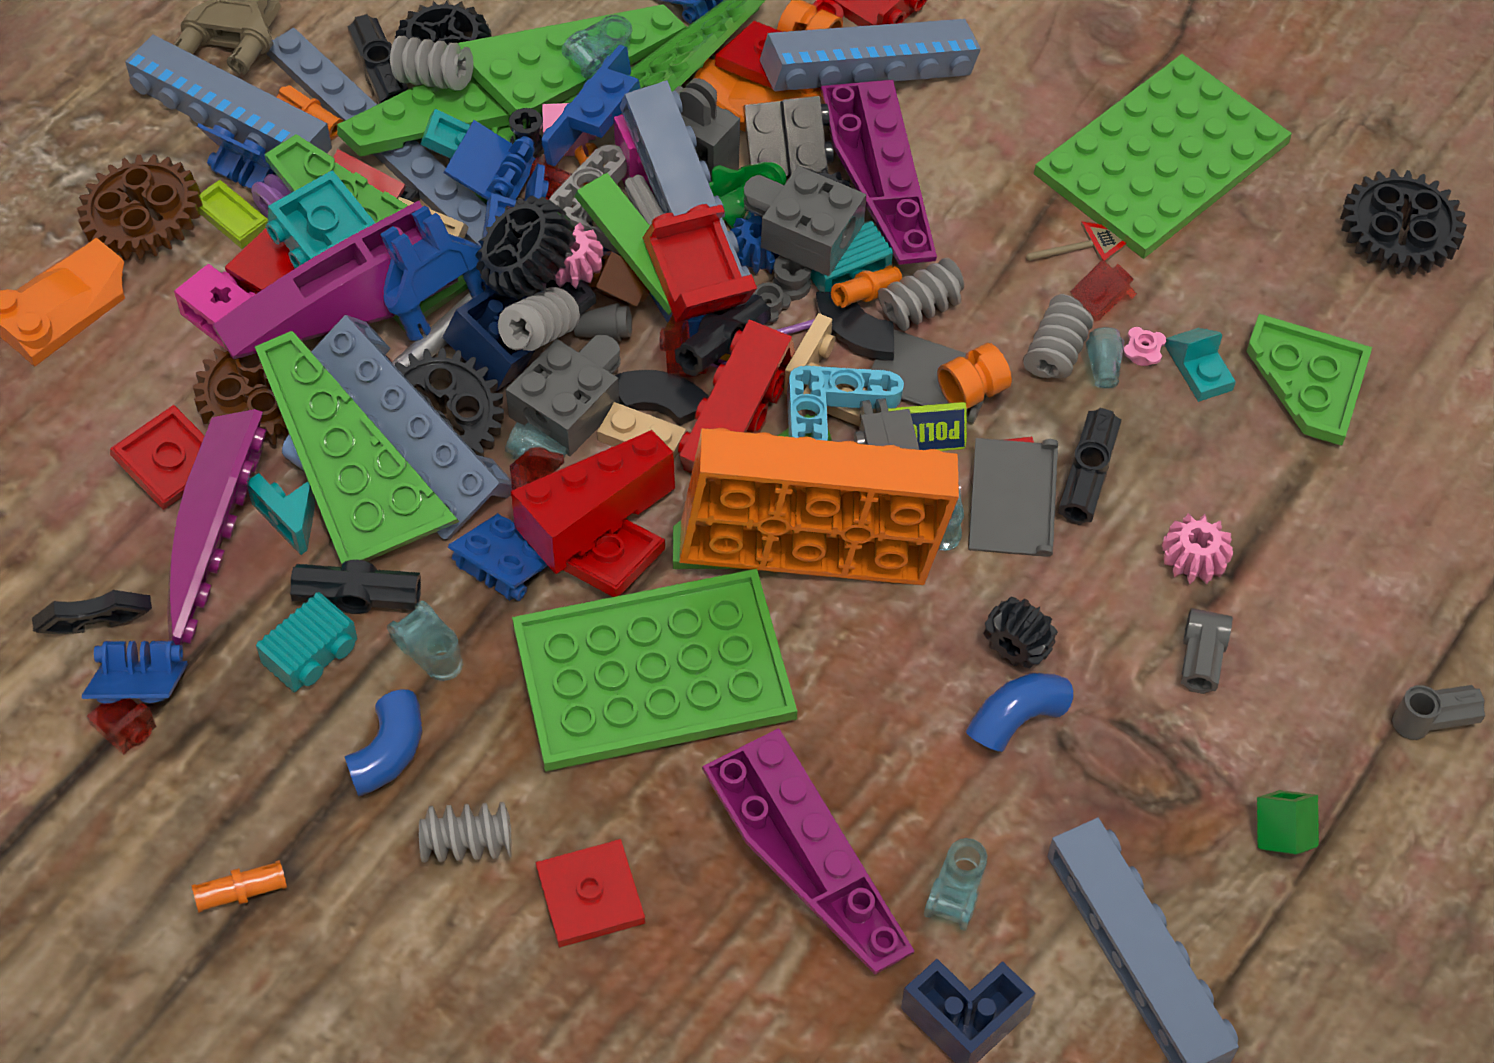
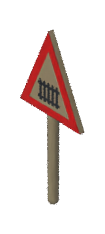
M1081 221L1089 241L1028 253L1026 259L1031 261L1094 247L1102 264H1104L1126 247L1127 243L1102 224Z

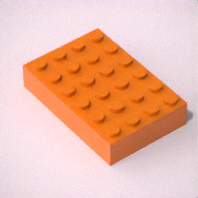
M702 428L681 519L679 563L924 585L959 498L958 454L946 453L937 449L916 450L900 448L895 445L875 446L858 444L854 441L835 442L816 440L812 437L774 436L766 432L754 434L734 432L724 428Z

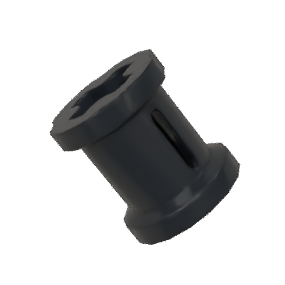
M521 108L514 111L509 117V127L513 132L510 143L513 144L515 140L521 139L523 136L531 138L535 148L532 157L536 156L543 149L542 136L539 134L542 129L543 120L539 112L531 108ZM524 118L526 119V129L523 128Z

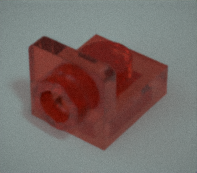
M122 698L114 703H101L86 716L90 725L123 755L132 747L144 743L152 730L157 727L150 709L144 703L138 705L131 698Z

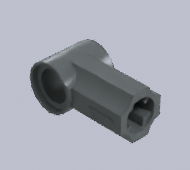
M1190 608L1183 644L1187 646L1181 677V684L1186 686L1189 691L1205 694L1206 692L1217 690L1223 653L1226 652L1233 616Z
M1416 685L1406 691L1392 718L1393 727L1401 736L1410 740H1418L1424 738L1430 730L1481 723L1485 717V700L1480 688L1476 689L1473 685L1433 690L1424 685Z

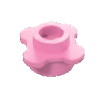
M1140 327L1131 328L1128 332L1130 341L1124 347V355L1140 366L1159 363L1162 358L1160 349L1166 343L1164 334L1142 330Z

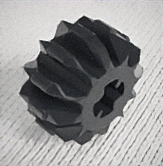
M1011 596L1008 600L1001 601L990 612L988 620L985 622L986 628L983 634L990 641L989 647L997 650L1001 654V658L1009 659L1013 666L1021 664L1023 667L1030 669L1034 664L1039 665L1051 653L1058 631L1051 625L1052 618L1044 615L1040 611V607L1035 608L1027 599L1019 601Z

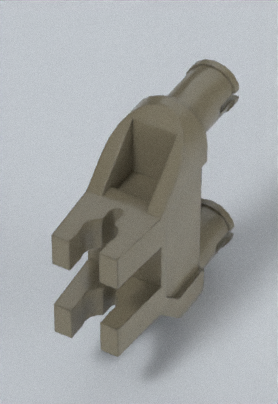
M276 0L206 1L193 8L181 22L182 33L173 45L191 54H194L198 47L203 45L236 48L227 58V64L234 72L246 74L258 55L269 52L274 42L269 26L280 10L281 5Z

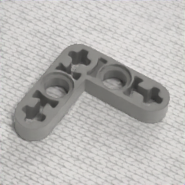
M604 145L596 149L555 191L549 200L560 206L567 213L566 215L570 218L571 224L574 227L581 222L584 231L594 229L597 241H600L603 247L620 254L599 227L588 224L592 221V218L574 197L582 183L592 182L603 174L608 173L617 184L627 173L626 158L621 148L616 145Z

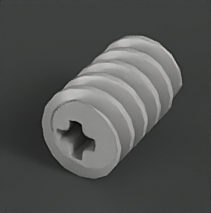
M398 36L391 47L390 65L395 79L400 83L424 84L427 87L437 86L441 89L450 88L451 90L460 91L471 80L473 55L469 47H464L461 50L458 43H449L447 45L444 41H437L434 44L431 39H424L421 42L416 37L408 39L406 36Z
M943 258L939 263L930 264L926 270H917L913 276H905L900 282H892L887 288H880L878 290V299L887 317L900 330L906 331L909 328V319L918 325L922 322V313L931 319L935 316V308L940 312H945L948 309V302L953 306L959 305L961 303L960 292L964 289V280L956 263L950 258Z
M549 287L545 291H540L506 307L499 316V334L509 349L533 351L573 331L579 323V307L575 299L567 291L558 287Z
M1065 294L1056 295L1050 300L1049 307L1044 313V318L1035 332L1033 342L1029 345L1028 353L1024 356L1023 364L1025 369L1031 374L1040 378L1053 377L1058 379L1067 378L1071 375L1073 365L1078 360V354L1083 349V342L1087 340L1089 330L1092 329L1094 322L1092 315L1084 309L1079 300Z
M504 802L499 803L496 815H491L487 803H482L478 816L473 815L469 804H464L460 817L455 816L451 805H446L442 818H438L434 807L429 806L425 819L419 820V848L422 863L428 862L432 850H434L438 861L444 862L449 849H452L457 861H462L467 848L470 849L475 860H480L485 847L488 848L492 859H498L502 846L506 847L509 857L512 858L511 822Z

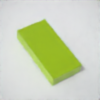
M220 179L199 195L203 206L198 207L200 215L241 249L247 246L266 228L268 219Z

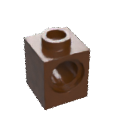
M612 251L603 252L600 273H593L591 284L588 283L590 288L625 306L637 307L639 302L643 303L650 293L647 287L622 256Z

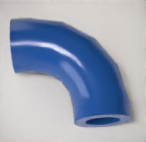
M1042 673L1026 674L1006 682L984 701L972 718L966 733L983 746L1003 752L1014 733L1027 720L1038 715L1052 718L1064 715L1071 707L1073 701L1072 684L1067 678Z
M400 689L382 696L375 704V711L379 719V730L376 737L368 746L344 756L358 797L371 793L396 779L413 760L422 736L420 705L413 691Z

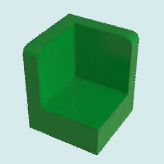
M1278 790L1257 797L1258 848L1261 850L1299 854L1318 847V795Z

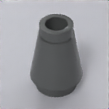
M619 303L585 311L580 315L579 323L574 329L575 336L593 338L596 335H607L619 342L623 338L631 337L632 317L629 306L621 307Z

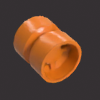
M791 0L781 15L777 30L788 32L843 28V20L841 17L826 10H821L817 13L816 6L804 0Z
M985 343L966 353L965 358L959 356L941 365L937 371L938 383L946 400L949 403L966 402L967 409L981 403L984 399V394L991 398L1011 387L1012 383L1008 363L1000 350L992 343Z

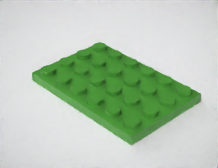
M1181 54L1035 164L1034 175L1097 224H1102L1127 243V247L1144 259L1289 144L1292 133L1188 57Z
M757 569L512 617L545 771L797 719L796 704Z

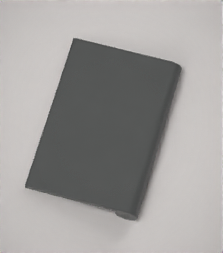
M894 329V360L876 359L871 370H886L899 375L904 382L902 400L920 406L947 404L949 402L943 395L938 383V368L959 356L965 358L966 353ZM985 394L981 403L967 409V422L974 424L986 398Z
M984 438L975 439L969 550L1043 557L1053 555L1058 459L1057 440L1045 439L1042 443Z

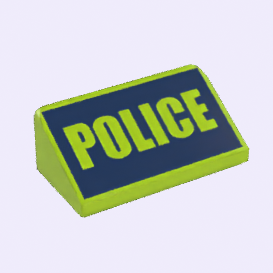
M966 402L888 408V411L910 409L919 450L937 449L948 451L960 450L966 447Z

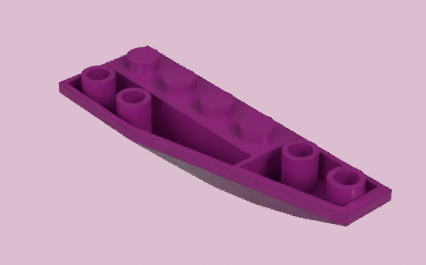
M883 80L821 86L823 103H827L829 109V130L834 150L856 189L867 194L866 207L885 241L892 248L897 263L901 265L936 261L937 254L894 81Z
M417 201L318 254L279 278L214 323V330L232 358L237 359L256 354L255 346L290 331H293L301 341L327 335L344 315L363 320L368 324L394 317L395 314L388 311L384 302V285L391 257L380 234L394 226L400 235L404 233L409 237L412 245L423 239L412 216V213L423 207L421 203ZM458 278L448 283L447 285H445L429 297L457 283Z
M254 409L212 417L186 482L176 520L168 578L169 641H174L175 645H183V642L192 643L199 620L193 619L197 607L204 609L212 588V585L206 583L210 572L217 574L220 569L225 550L219 549L223 538L231 539L238 516L232 515L236 504L244 505L248 494L247 484L251 473H256L263 452L261 447L267 431L260 428L262 411Z
M779 728L702 767L703 772L745 843L874 975L914 954L913 947Z

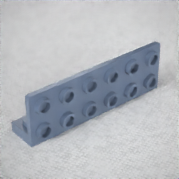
M344 315L311 352L460 521L437 531L443 539L449 540L491 495L508 498L511 495V491L517 489L518 486L493 459L476 455L385 356L391 348L367 322Z

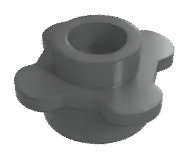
M774 283L759 284L753 293L762 296L765 303H771L766 304L771 308V320L768 322L777 321L780 311L783 308L789 307L791 303L790 296L783 293V290Z

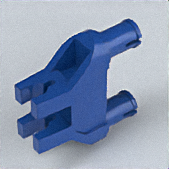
M425 205L412 213L423 238L414 245H412L406 234L400 235L394 226L380 234L391 257L384 285V302L390 313L398 315L406 335L411 341L423 339L419 328H422L426 336L431 331V327L419 306L421 301L461 275L467 284L472 298L484 292L482 286H485L486 290L490 288L480 277V271L476 268L479 260L475 255L482 247L464 238L448 234L440 215L437 213L432 215L429 208Z

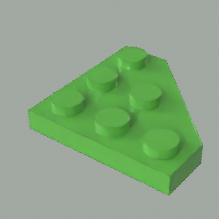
M1259 314L1246 352L1303 434L1343 445L1372 347Z

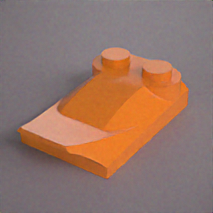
M708 58L704 62V66L697 70L694 78L705 80L717 91V106L729 110L740 118V130L746 132L743 112L744 105L820 96V103L824 104L821 87L774 91L764 85L715 66V59Z
M95 238L40 273L19 289L0 290V337L33 366H37L125 299L122 287V271L125 262L98 238Z

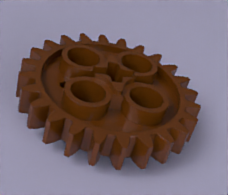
M153 154L148 162H144L142 156L137 155L135 163L132 164L126 158H123L122 167L118 169L111 164L108 165L110 173L108 175L95 174L99 183H87L86 188L89 194L80 195L79 197L82 206L77 207V212L80 216L78 222L88 242L98 238L116 254L120 252L123 260H127L132 252H136L138 259L141 260L145 251L148 250L154 256H158V247L162 245L171 250L172 244L170 240L175 238L183 241L185 237L182 230H194L195 227L191 219L200 218L201 215L198 207L203 206L199 196L201 194L200 189L191 171H185L181 162L173 165L170 157H166L160 163L156 154Z
M215 348L213 351L216 360H203L205 371L196 372L198 384L193 385L196 397L194 401L203 424H210L212 417L256 409L263 412L260 428L267 430L265 438H268L272 445L277 444V435L281 433L287 438L289 431L258 354L233 359L228 351L224 352Z

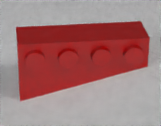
M750 319L743 331L738 330L731 342V355L726 365L721 364L718 367L713 378L714 388L709 398L704 397L701 400L695 415L697 421L691 433L685 432L679 443L678 454H680L679 457L685 471L692 473L702 428H724L734 432L754 434L761 432L766 423L768 403L777 404L784 393L782 386L785 379V369L795 354L792 336Z
M650 430L512 490L511 498L515 528L550 569L557 574L567 567L566 560L577 553L582 556L593 548V541L605 532L613 534L623 526L622 520L632 513L639 515L675 489L674 452L653 430Z

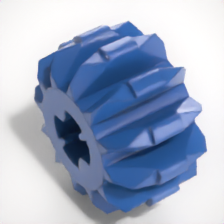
M748 212L746 219L736 218L734 228L730 229V231L734 233L738 242L739 252L737 256L741 266L752 267L755 275L760 269H766L772 274L775 260L780 255L761 247L762 217Z

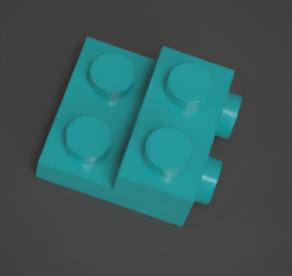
M332 170L268 206L266 229L276 244L284 242L289 248V259L296 269L346 238L375 224V222Z

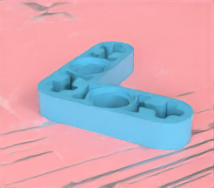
M799 366L794 368L790 373L787 389L789 437L799 438L804 437L805 433H812V438L827 441V406L860 408V401L870 400L872 409H875L876 399L885 398L887 407L895 408L901 402L904 382L899 375L886 370ZM804 384H807L809 389H811L810 394H803ZM848 384L853 386L855 390L851 392L842 391L836 385ZM803 409L812 410L817 416L812 418L803 417L798 411Z

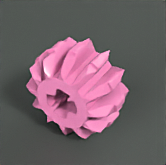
M581 222L575 226L572 234L576 239L575 243L569 247L573 255L565 259L564 264L566 268L560 269L556 274V284L559 288L566 282H571L572 286L576 289L581 279L591 284L593 273H600L603 246L600 244V241H597L594 229L584 231Z
M1187 514L1182 522L1174 520L1167 536H1164L1162 542L1163 551L1165 552L1163 557L1164 565L1174 566V577L1181 574L1188 575L1189 584L1195 581L1196 577L1202 579L1206 584L1212 580L1213 575L1221 577L1233 556V547L1230 546L1232 540L1231 533L1221 531V521L1213 524L1208 523L1206 514L1200 517L1199 521H1196L1190 514Z

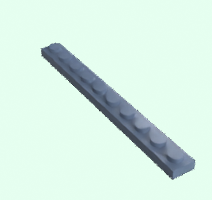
M295 28L290 29L273 40L274 44L269 52H267V55L312 98L318 99L323 108L336 117L345 121L377 105ZM416 140L406 141L403 148L373 154L406 186L418 190L420 199L433 211L465 223L469 228L464 239L480 245L478 241L483 238L487 205L467 187L444 174L443 172L446 167Z

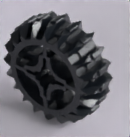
M433 0L430 7L419 4L417 12L408 11L407 18L400 20L399 30L396 31L395 39L398 36H406L408 39L416 37L421 42L424 39H431L434 44L437 41H444L448 45L449 43H461L492 37L484 16L477 14L474 7L465 8L462 1L456 5H451L449 0L444 4L437 5Z
M533 195L527 198L526 201L519 198L514 207L506 205L505 212L501 216L495 215L496 221L491 227H486L488 232L486 237L478 241L482 248L475 255L479 260L476 268L480 271V277L484 280L485 284L499 295L505 296L508 299L513 297L520 300L524 295L530 297L535 294L537 289L545 291L546 284L550 280L556 281L558 271L566 268L564 264L565 259L573 255L569 247L576 241L572 235L575 227L571 224L570 218L566 215L567 213L551 200H547L544 197L538 199Z

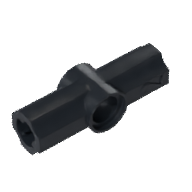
M368 14L355 17L352 24L348 26V33L363 65L366 81L372 86L380 104L408 90V86L406 83L397 81L392 73L390 65L392 44L387 41L378 19L372 18Z
M752 294L745 304L734 306L722 315L715 313L706 314L699 324L698 332L675 349L676 362L683 368L684 373L692 376L698 375L726 353L731 355V342L738 330H744L749 319L762 325L770 321L771 308L766 305L762 296Z
M1099 408L1094 411H1088L1058 509V513L1064 516L1067 522L1081 525L1093 520L1122 420L1111 410Z
M358 559L345 561L341 564V567L296 564L291 574L290 595L292 601L308 602L309 598L314 597L316 592H320L331 603L335 604L338 609L350 614L368 613L371 607L417 610L421 597V574L419 572L377 570L373 564Z

